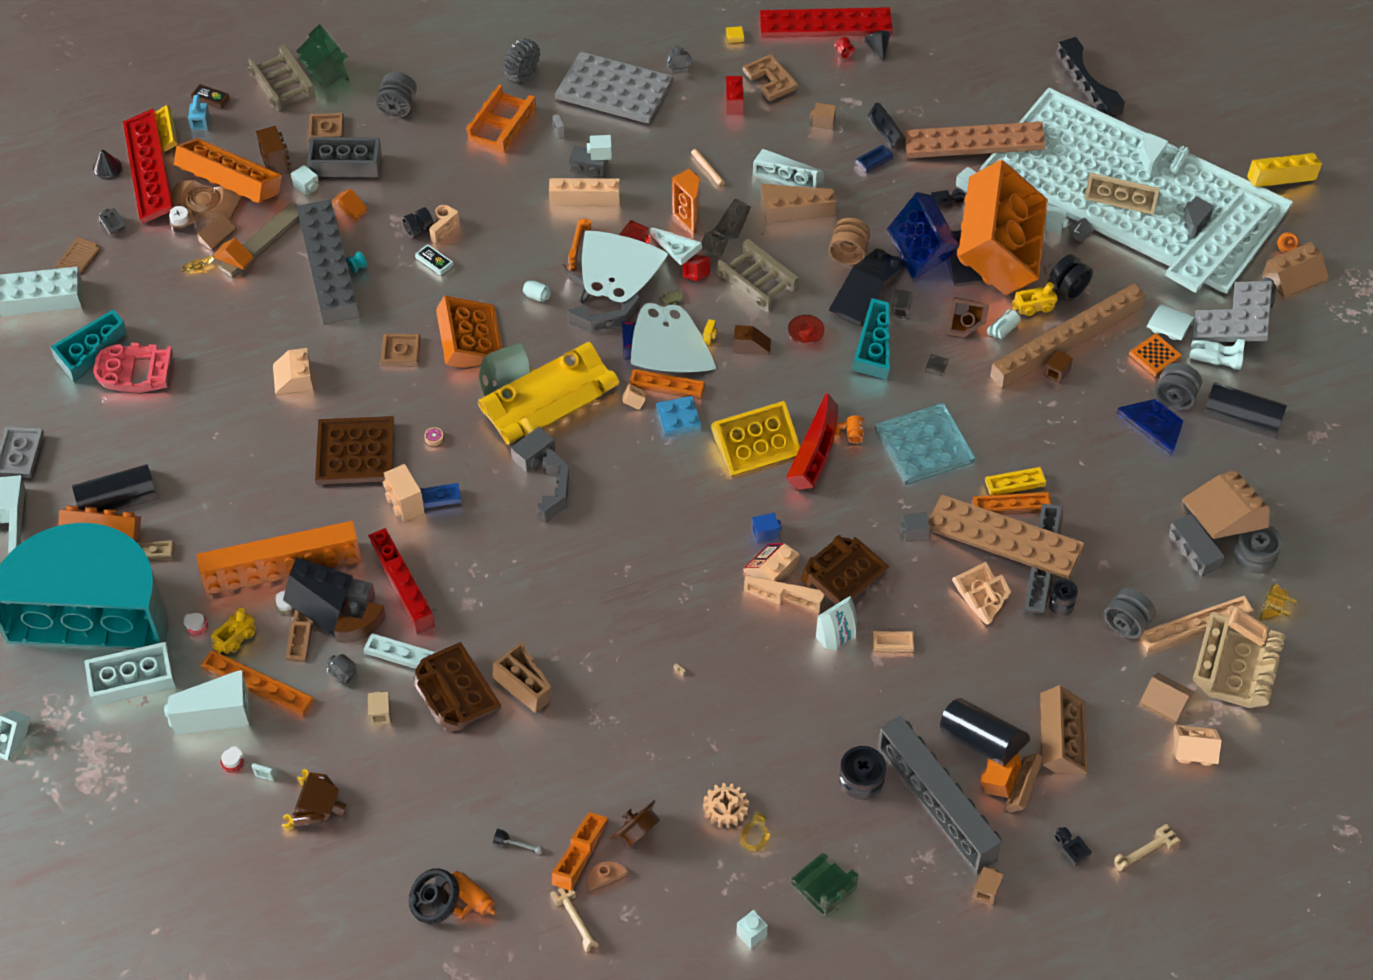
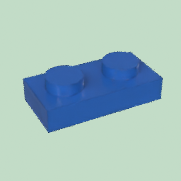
M459 483L420 489L424 508L461 503Z

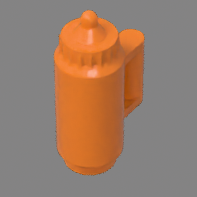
M455 871L452 874L459 884V898L467 904L464 910L456 905L453 912L456 916L463 920L472 909L481 915H487L488 913L494 915L496 913L493 909L495 902L484 889L463 872Z

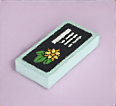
M428 244L415 254L416 259L440 276L453 266V261Z

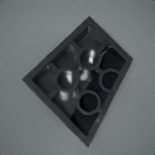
M296 557L288 578L283 601L302 615L304 614L311 619L314 624L322 627L333 637L339 615H342L348 599L347 594L353 582V576Z

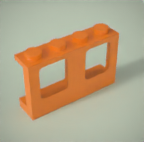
M499 84L496 90L492 91L490 98L484 102L482 109L476 113L473 121L467 125L468 140L505 153L536 110L535 96L529 95L526 100L503 93V86ZM501 102L519 108L512 119L492 112ZM485 124L503 130L496 141L485 139L476 134Z

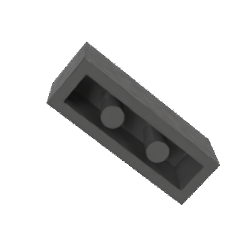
M1192 514L1171 523L1169 537L1179 546L1181 553L1189 559L1194 570L1198 571L1201 576H1204L1221 568L1225 556Z

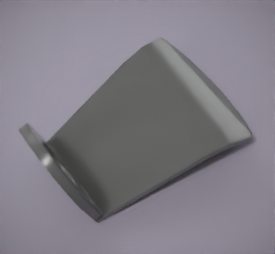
M563 263L562 266L569 279L573 283L584 287L583 278L568 271L567 266ZM585 287L582 290L579 297V302L582 304L585 303L590 296V294L587 292L585 298L583 299V295L586 292Z

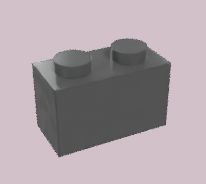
M574 145L569 159L570 172L603 178L608 166V160H591V153L587 154V147Z
M538 427L511 447L512 459L527 472L531 468H535L543 460V457L547 456V449L555 451L554 439Z

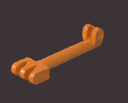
M590 219L578 221L572 249L569 250L568 254L570 270L576 269L577 254L583 231H591Z

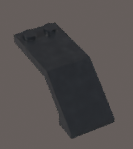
M874 249L852 268L831 304L829 311L858 325L863 324L871 298L877 299L884 286L906 268L907 262L898 256L886 253L882 249Z

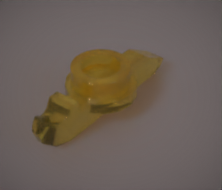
M209 256L193 260L183 265L180 271L190 272L193 269L195 272H200L203 270L204 265L210 264L214 260V257Z

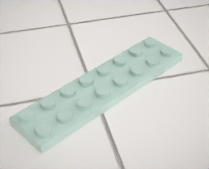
M1242 188L1166 270L1165 276L1196 293L1268 214L1272 204Z

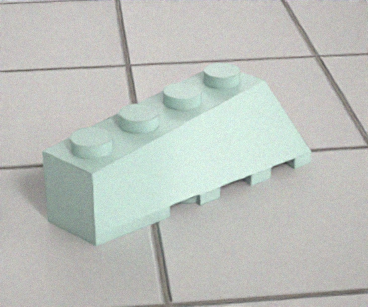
M765 149L761 150L753 162L754 175L781 185L822 188L824 185V171Z

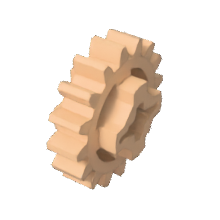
M722 783L721 788L714 785V791L709 789L708 796H704L703 810L705 811V817H711L712 824L717 821L718 827H721L723 823L726 824L727 828L730 827V823L737 826L738 819L744 821V815L748 814L749 800H746V793H741V787L733 789L734 785L732 783L729 787ZM724 801H726L728 810H726V806H724Z

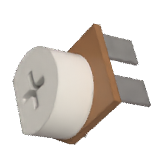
M176 206L170 210L169 221L172 230L173 227L181 228L192 223L196 227V220L190 208L186 209L182 206Z

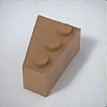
M522 641L493 663L492 678L533 712L537 713L550 702L551 686L541 670L536 667L533 657L528 654Z

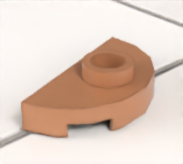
M606 861L597 864L588 874L587 885L589 892L628 876V871L617 862Z

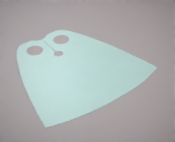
M585 231L582 251V274L585 290L594 296L604 295L612 301L625 302L651 279L668 253L655 246L629 237L599 231ZM612 277V278L615 279V281H614V282H610V281H609V278ZM594 282H599L603 285V288L600 291H595L591 285ZM621 288L625 293L622 297H617L613 294L614 289Z
M647 303L641 308L633 334L632 365L668 372H703L717 369L706 343L703 342L702 335L682 307L678 305L661 307L658 304ZM656 309L659 312V316L651 317L648 314V310ZM677 310L681 315L680 318H672L669 314L670 311ZM663 322H668L669 326H664Z

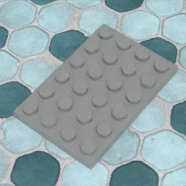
M580 51L555 92V99L650 124L673 82V76Z

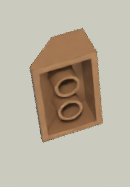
M1312 242L1268 260L1263 273L1265 278L1268 277L1274 280L1278 293L1284 299L1324 282L1329 278L1322 253Z

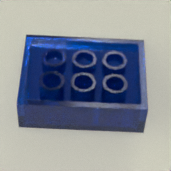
M916 192L887 228L901 258L907 262L906 267L913 280H917L949 259L959 247L935 199L929 194Z

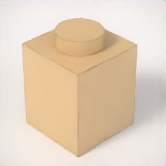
M377 691L368 693L370 725L391 723V703L388 692Z

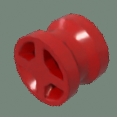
M847 37L840 38L835 43V49L839 52L841 58L846 59L854 54L855 47Z

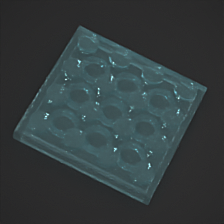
M944 403L875 424L874 429L905 485L975 463L974 455Z

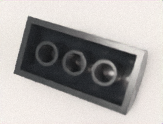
M1214 382L1203 416L1276 439L1287 405Z
M148 464L72 485L76 504L80 510L92 507L97 508L98 512H104L105 509L117 511L158 499Z
M962 698L953 700L944 710L940 720L941 733L1003 767L1030 741V736L1027 732Z

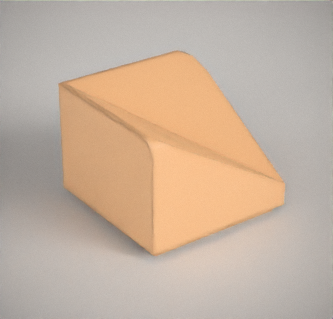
M628 384L622 394L623 403L638 410L646 400L645 391L632 384Z

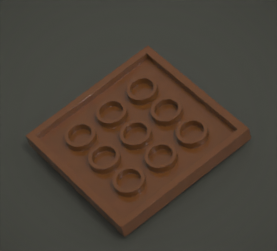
M394 416L318 419L316 484L385 481L384 472L393 469Z

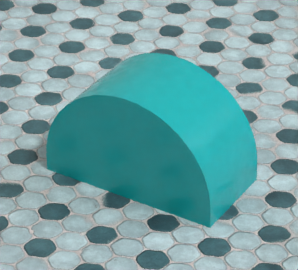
M72 523L52 527L23 541L0 564V632L5 643L136 649L166 642L168 632L167 611L149 559L138 543L117 529L94 523Z

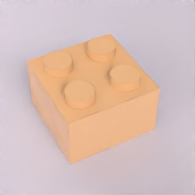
M403 464L384 472L385 481H383V485L387 491L385 496L389 503H393V510L396 516H400L403 522H407L425 514L421 490L406 465Z

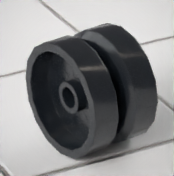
M1069 254L1054 266L1049 274L1047 283H1053V290L1059 291L1063 298L1071 301L1086 289L1092 279L1093 270L1088 265L1081 263L1080 259L1075 255Z
M857 746L849 749L841 759L839 783L842 790L848 796L858 800L874 798L881 792L886 775V761L883 755L870 746Z

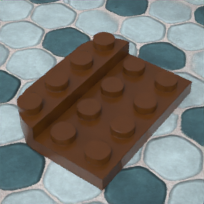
M838 535L817 555L810 557L803 569L801 580L809 588L814 585L833 603L838 604L851 596L852 600L855 599L888 570L889 565L858 538L850 539Z
M461 642L421 659L416 667L413 677L414 685L438 724L447 732L463 730L465 725L501 709V703Z

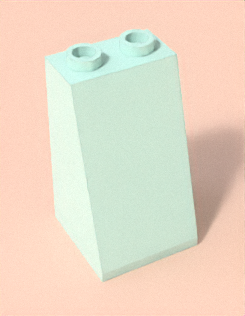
M242 670L168 696V705H164L165 717H168L169 727H173L175 735L249 726V691Z

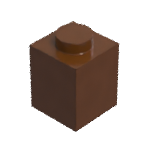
M1057 350L1047 362L1044 376L1060 384L1071 370L1073 358Z

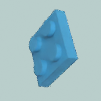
M692 396L656 403V409L665 436L701 429V422Z

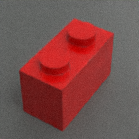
M726 76V115H743V76Z

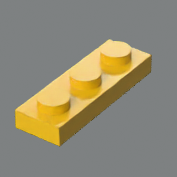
M168 105L156 111L164 152L178 144L172 111Z
M1041 467L985 477V483L990 495H1001L1046 486V480Z

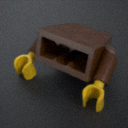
M306 769L301 771L303 777H297L300 785H302V789L292 814L294 818L288 814L283 816L284 821H289L287 824H282L285 830H292L295 826L325 822L331 812L343 815L347 804L336 800L339 789L335 787V784L326 774L310 773Z

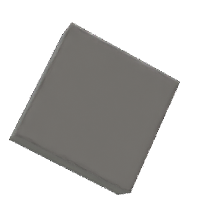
M558 114L553 116V128L557 138L562 139L564 138V125Z

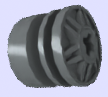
M389 72L382 79L376 97L378 109L390 117L399 118L408 115L417 91L415 81L410 76L400 72Z

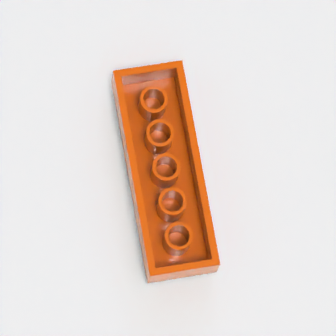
M200 138L176 146L174 165L184 171L194 173L197 177H203L209 180L210 183L221 185L226 190H232L239 196H245L253 202L260 203L278 195L280 192L282 175Z

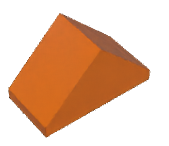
M351 188L339 193L332 200L335 210L354 220H357L367 210L365 204Z
M236 238L223 243L213 255L214 258L242 270L253 259V255Z

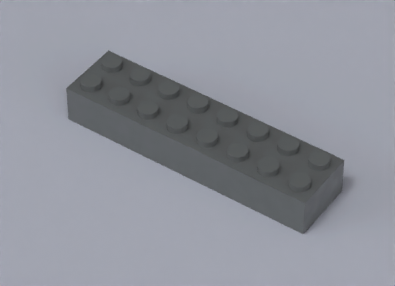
M332 200L297 206L323 324L359 318Z
M900 715L881 726L878 749L973 870L979 873L983 867L987 868L997 862L1002 843L1000 835L990 828L985 816L978 813L973 801L966 798L961 786L958 783H954L950 778L948 770L938 763L936 755L932 751L930 752L926 748L924 740L914 733L912 725Z

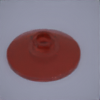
M799 315L790 321L788 334L798 343L812 344L823 337L824 325L815 316Z

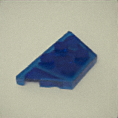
M1156 399L1117 408L1116 413L1170 456L1173 455L1183 425V420Z

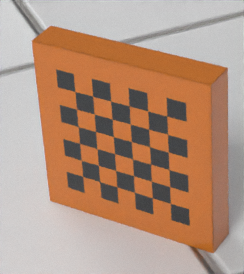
M1156 333L1133 348L1129 353L1135 361L1154 377L1161 374L1168 364L1176 363L1182 358V354Z

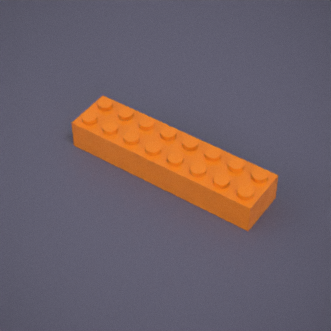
M353 521L196 554L199 574L206 595L289 577L296 557L331 569L362 561Z

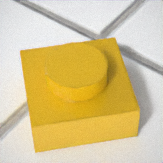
M708 319L703 332V342L710 346L712 340L717 337L718 329L716 328V321Z

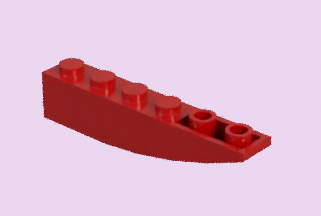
M828 393L825 394L786 476V479L796 490L814 488L833 443L838 420V404Z
M384 528L369 534L368 538L416 634L435 627L433 613L387 529Z

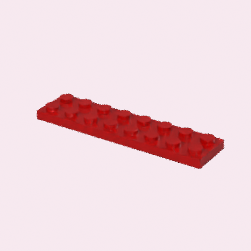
M890 7L760 10L761 38L867 36L878 31H889L891 35L893 33Z
M153 108L123 121L139 219L143 224L169 213L174 208L157 114Z

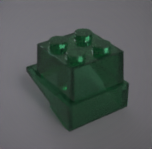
M319 24L308 34L309 38L296 50L300 56L298 60L304 66L307 65L306 70L320 84L324 83L327 87L331 86L341 77L348 81L349 77L343 62L349 56L345 52H341L338 45Z

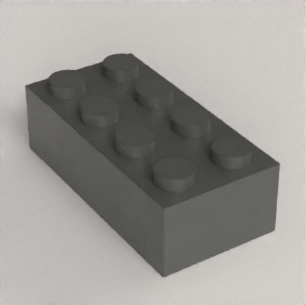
M310 137L307 166L318 177H379L382 154L380 138Z

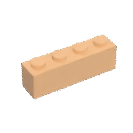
M550 178V206H619L620 181L619 179Z

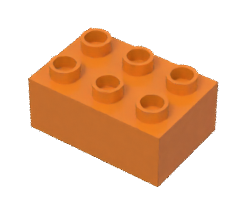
M1003 159L969 177L957 255L964 266L973 268L982 276L987 285L996 287L1006 296L1039 279L1048 199Z

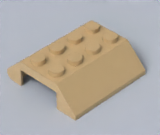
M1210 613L1193 681L1208 696L1247 708L1268 705L1272 694V688L1269 685L1274 684L1280 661V654L1278 652H1281L1283 649L1285 635L1270 630L1265 644L1259 646L1238 631L1228 627L1230 618Z

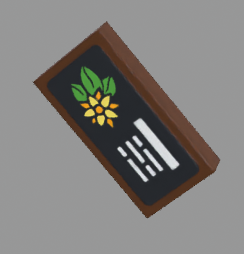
M199 84L191 94L192 99L194 95H199L201 97L200 102L220 109L230 98L229 93Z

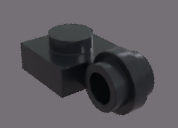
M955 189L952 195L949 194L948 190L931 192V200L935 210L950 208L954 201L962 203L965 200V192L962 189Z
M1059 827L1055 830L1054 838L1059 844H1066L1062 847L1061 851L1074 866L1092 854V851L1079 836L1072 840L1070 831L1066 827Z

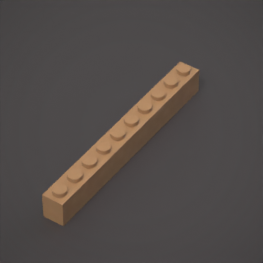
M1135 283L1129 285L992 363L990 377L1003 389L1046 364L1057 350L1065 353L1143 308L1146 294Z

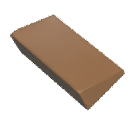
M220 214L198 233L199 243L210 250H214L237 228L226 216Z

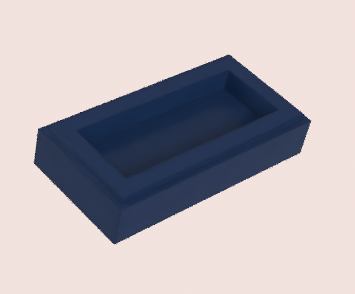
M881 145L857 158L855 163L865 173H868L892 160L893 154L884 145Z

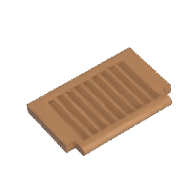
M77 237L56 263L55 269L78 267L81 274L100 248L97 243Z

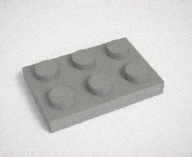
M5 426L0 443V477L21 475L22 478L31 479L44 435L42 428Z

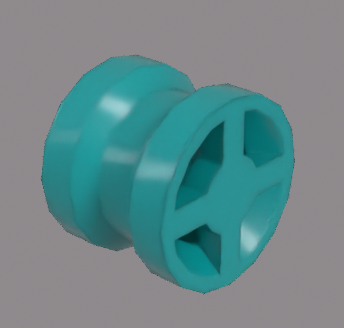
M360 251L356 252L354 256L346 258L347 265L353 273H357L360 268L368 266L364 255Z

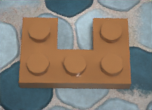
M771 54L743 66V72L751 81L764 75L770 79V83L760 87V92L769 102L798 89V84Z

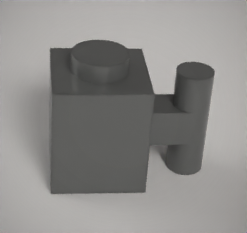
M353 579L347 594L352 617L360 618V610L365 611L368 602H373L375 598L373 583Z

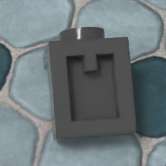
M115 208L111 210L105 209L99 215L98 221L100 224H103L109 235L122 230L126 226Z

